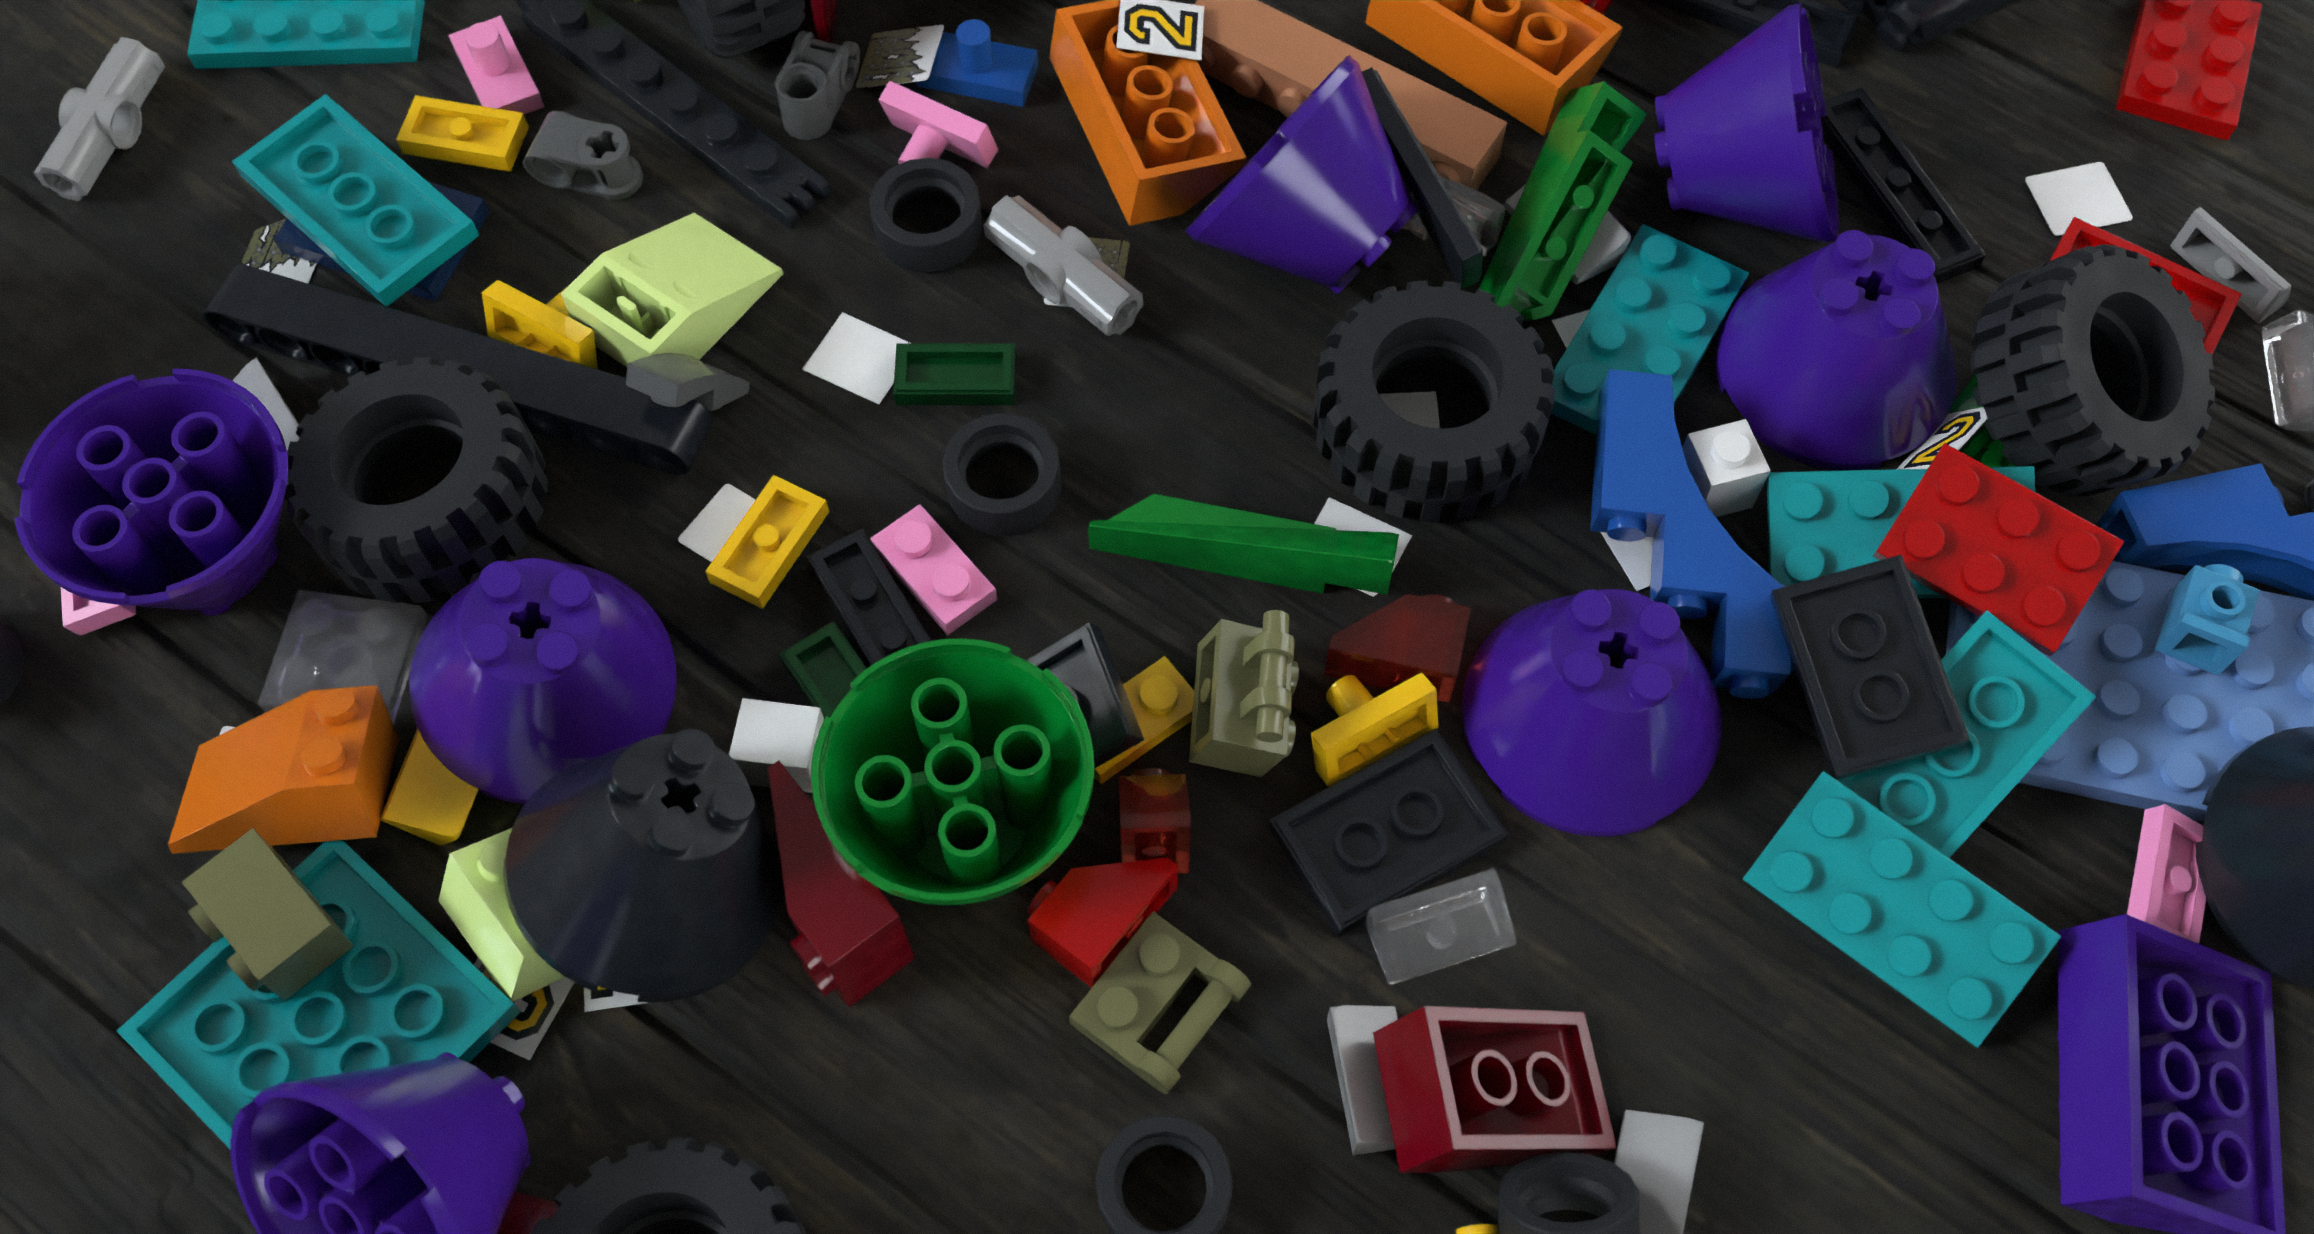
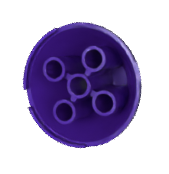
M1801 3L1783 9L1666 95L1655 97L1658 124L1661 131L1665 130L1664 132L1655 133V149L1660 168L1671 167L1673 177L1667 178V190L1673 212L1689 210L1822 243L1835 241L1839 236L1838 200L1832 150L1827 149L1826 144L1823 145L1821 117L1827 116L1823 86L1809 19L1805 8H1802Z
M1350 55L1320 83L1277 129L1278 131L1255 156L1253 155L1245 166L1238 171L1191 223L1185 232L1194 241L1329 287L1336 295L1360 271V268L1355 264L1360 260L1366 267H1369L1388 248L1392 240L1385 232L1390 229L1395 234L1411 219L1419 207L1409 197L1359 63Z
M1849 230L1841 233L1835 242L1757 280L1734 300L1717 333L1714 348V367L1721 393H1728L1733 404L1743 415L1741 420H1747L1753 435L1776 452L1798 462L1818 468L1841 471L1879 468L1883 461L1899 457L1907 452L1911 454L1929 439L1947 417L1955 397L1957 383L1955 358L1937 282L1933 274L1935 272L1933 258L1921 249H1911L1896 240L1883 236L1867 235L1858 230Z
M173 369L174 376L156 377L138 381L132 374L102 385L87 393L61 412L37 438L24 460L16 482L22 489L20 517H14L16 530L23 548L30 559L48 578L68 592L82 598L116 605L192 610L211 616L224 613L233 602L241 599L257 586L278 556L279 551L276 537L287 486L288 455L284 438L277 423L267 408L246 388L232 380L205 371Z
M537 558L519 559L510 562H493L481 571L478 579L448 600L424 630L413 656L409 677V695L416 726L423 740L437 759L455 776L476 787L478 792L496 799L519 804H526L529 798L545 782L575 764L645 738L662 735L672 714L677 688L676 662L669 635L658 615L641 595L622 581L602 571L583 565Z
M1620 589L1585 590L1576 595L1542 601L1515 613L1492 631L1480 646L1468 670L1462 695V724L1470 753L1476 765L1480 763L1488 776L1502 790L1500 796L1531 819L1556 830L1571 834L1609 837L1626 835L1655 826L1658 820L1675 812L1682 805H1686L1696 795L1706 781L1719 751L1722 732L1721 708L1717 690L1709 671L1680 628V618L1676 611L1668 604L1655 602L1644 595Z
M447 1052L440 1054L434 1059L279 1083L261 1091L253 1101L240 1109L235 1118L230 1139V1155L235 1182L242 1203L257 1234H497L523 1171L530 1165L531 1160L526 1130L519 1115L525 1107L524 1098L518 1087L509 1079L502 1076L492 1079L476 1066L460 1060L455 1055Z

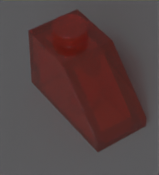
M1406 594L1331 636L1324 675L1339 679L1344 676L1354 675L1362 684L1390 690L1422 672L1437 689V700L1450 703L1458 675L1471 607L1457 605L1453 600L1441 595L1429 594L1420 597Z
M1147 768L1136 771L1132 776L1119 777L1122 863L1169 858L1178 865V873H1189L1191 821L1186 774L1171 775L1165 769Z

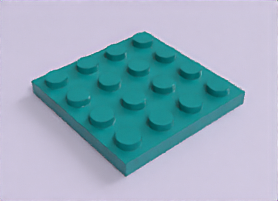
M343 840L325 841L293 871L354 945L353 948L291 997L283 1001L265 985H262L253 992L244 984L226 961L236 951L226 938L223 937L216 943H212L117 1030L122 1038L229 1149L232 1127L238 1112L253 1101L261 1091L270 1086L290 1081L434 1059L446 1052L469 1063L521 1013V1010Z

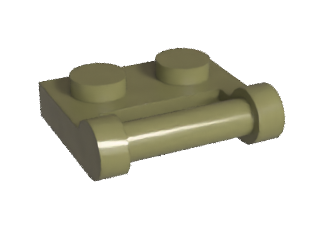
M1153 911L1069 1016L1070 1025L1152 1087L1164 1094H1168L1181 1077L1177 1071L1228 1003L1231 1000L1238 1002L1251 986V982L1238 968L1225 960H1219ZM1194 975L1207 983L1208 986L1156 1053L1147 1050L1141 1045Z

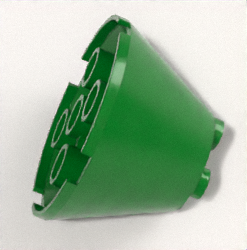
M963 638L941 639L916 644L894 652L877 661L858 675L850 683L852 689L838 704L831 717L826 716L822 723L814 746L811 783L817 814L824 831L838 854L861 877L874 886L907 900L925 904L962 905L985 901L1018 889L1040 875L1059 858L1074 839L1089 807L1094 782V752L1086 719L1078 703L1066 686L1047 668L1043 671L1032 663L1012 654L1011 648L997 643Z

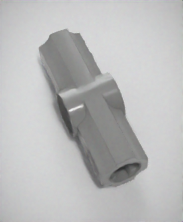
M121 37L118 43L114 44L88 87L86 89L75 87L64 95L59 108L61 130L34 171V174L43 186L52 189L63 198L80 201L83 196L89 193L115 148L126 150L136 143L142 127L140 107L165 68L158 53L151 51L138 40Z
M1006 195L992 207L991 214L983 225L985 237L1024 268L1030 283L1043 297L1055 304L1064 300L1107 336L1112 334L1121 335L1134 323L1136 315L1143 307V294L1102 262L1097 248L1082 231L1072 226L1062 230L1019 195L1016 197Z

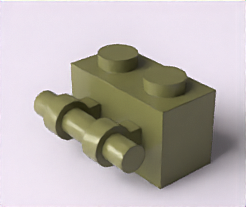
M1280 610L1265 612L1262 628L1221 619L1198 643L1189 762L1263 777L1290 754L1295 741L1296 726L1295 722L1289 719V716L1291 714L1292 694L1298 682L1299 666L1296 661H1293L1295 639L1293 635L1289 634L1290 616L1288 613Z

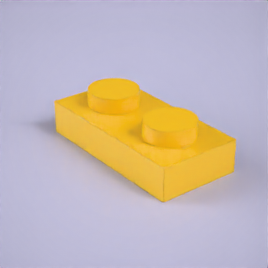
M415 95L396 141L402 153L406 155L511 172L529 126L524 114L521 112Z
M773 475L705 572L709 582L763 609L828 515L829 509L826 500Z
M1163 656L1123 684L1144 740L1094 769V777L1100 785L1192 721L1194 690L1166 656Z

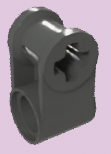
M805 30L797 34L791 48V53L781 72L777 75L775 82L783 126L790 136L800 140H812L823 136L831 128L832 122L847 92L852 89L857 78L860 64V49L857 43L846 41L843 45L822 41L815 39L812 32Z
M552 111L547 114L522 161L526 171L537 181L547 186L558 189L567 188L601 196L608 200H621L636 193L642 185L644 177L640 164L629 155V139L621 127L614 124H603L577 118L561 111Z

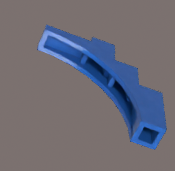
M1609 369L1598 394L1590 531L1606 532L1610 538L1625 542L1653 537L1650 599L1655 602L1668 604L1681 619H1697L1706 616V614H1713L1710 675L1715 687L1729 688L1731 695L1740 698L1755 699L1766 697L1769 693H1774L1789 677L1790 671H1795L1770 599L1772 590L1785 586L1776 581L1739 548L1711 512L1687 466L1675 423L1672 375Z
M2262 463L2122 491L2097 521L2101 529L2125 541L2114 558L2116 562L2161 571H2190L2195 565L2204 568L2211 564H2223L2238 570L2245 580L2267 584L2302 599L2314 601V512L2289 517L2284 508L2282 494L2277 487L2272 485Z

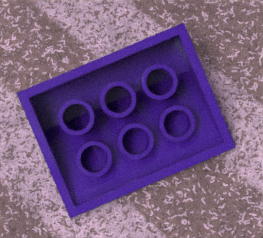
M2127 914L2058 930L2057 933L2061 935V938L2058 940L2057 964L2059 1015L2058 1107L2060 1112L2059 1178L2061 1183V1205L2113 1223L2177 1234H2286L2271 974Z

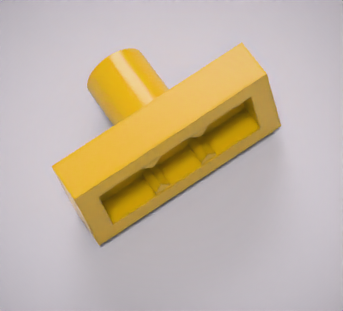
M500 280L495 281L482 292L488 337L598 370L594 330L570 317L561 296L564 290L546 305Z
M1422 672L1375 698L1356 676L1348 675L1338 679L1328 689L1326 701L1339 718L1311 732L1315 770L1325 784L1330 787L1426 733L1438 729L1437 689Z

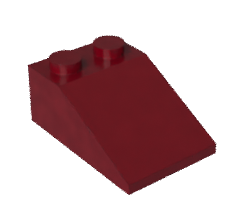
M778 760L768 767L787 910L799 934L789 943L802 961L801 966L820 993L825 997L835 990L849 1008L914 960L915 957L899 914L878 887L861 877L838 854L824 831L816 807Z
M1423 1006L1373 1032L1400 1173L1460 1172L1519 1164L1534 1156L1558 1152L1590 1155L1617 1149L1585 1012Z

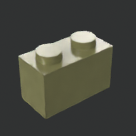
M254 828L182 881V884L198 903L188 910V913L203 932L215 943L223 937L226 938L236 951L226 961L236 975L253 992L262 985H265L285 1001L354 947L282 856Z

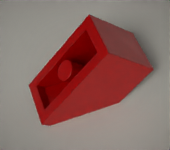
M1169 858L1071 868L1058 884L1053 880L1046 883L1030 903L1028 914L1031 916L1028 918L1031 942L1092 988L1153 911L1157 914L1178 889V865Z

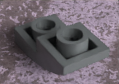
M655 354L629 362L627 366L626 386L649 395L652 401L662 406L679 407L694 399L708 410L713 411L749 393L750 382L683 354Z

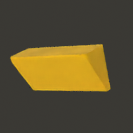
M417 728L380 820L432 843L444 845L459 838L478 789L450 772L431 752Z

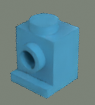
M2211 564L2203 568L2195 565L2173 589L2155 651L2219 676L2248 648L2251 637L2247 636L2260 590L2244 584L2243 575L2233 567L2223 564Z

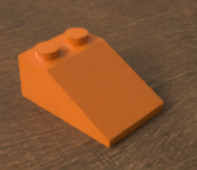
M378 685L310 690L199 745L168 842L171 853L224 850L252 828L271 846L377 837L380 817L399 741Z

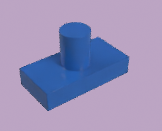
M977 19L967 20L958 26L956 34L942 33L930 76L926 81H918L917 86L1024 107L1038 68V53L1034 49L992 42L990 28L985 22Z

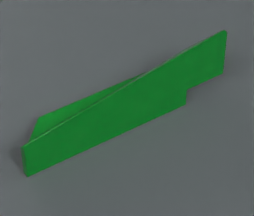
M1600 82L1574 88L1566 95L1479 289L1494 295V304L1502 309L1507 304L1524 317L1523 321L1536 320L1552 315L1633 163L1620 151L1642 124L1647 113L1607 83Z
M1152 494L1108 520L1091 521L1088 527L1089 549L1321 594H1324L1325 584L1327 583L1387 595L1399 534L1336 530L1333 527L1158 494Z

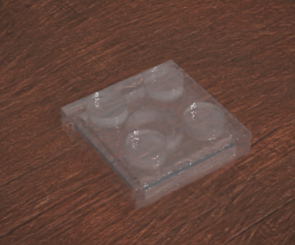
M298 590L258 705L266 713L310 690L378 685L394 724L410 674L413 656L428 618L427 614L420 605Z

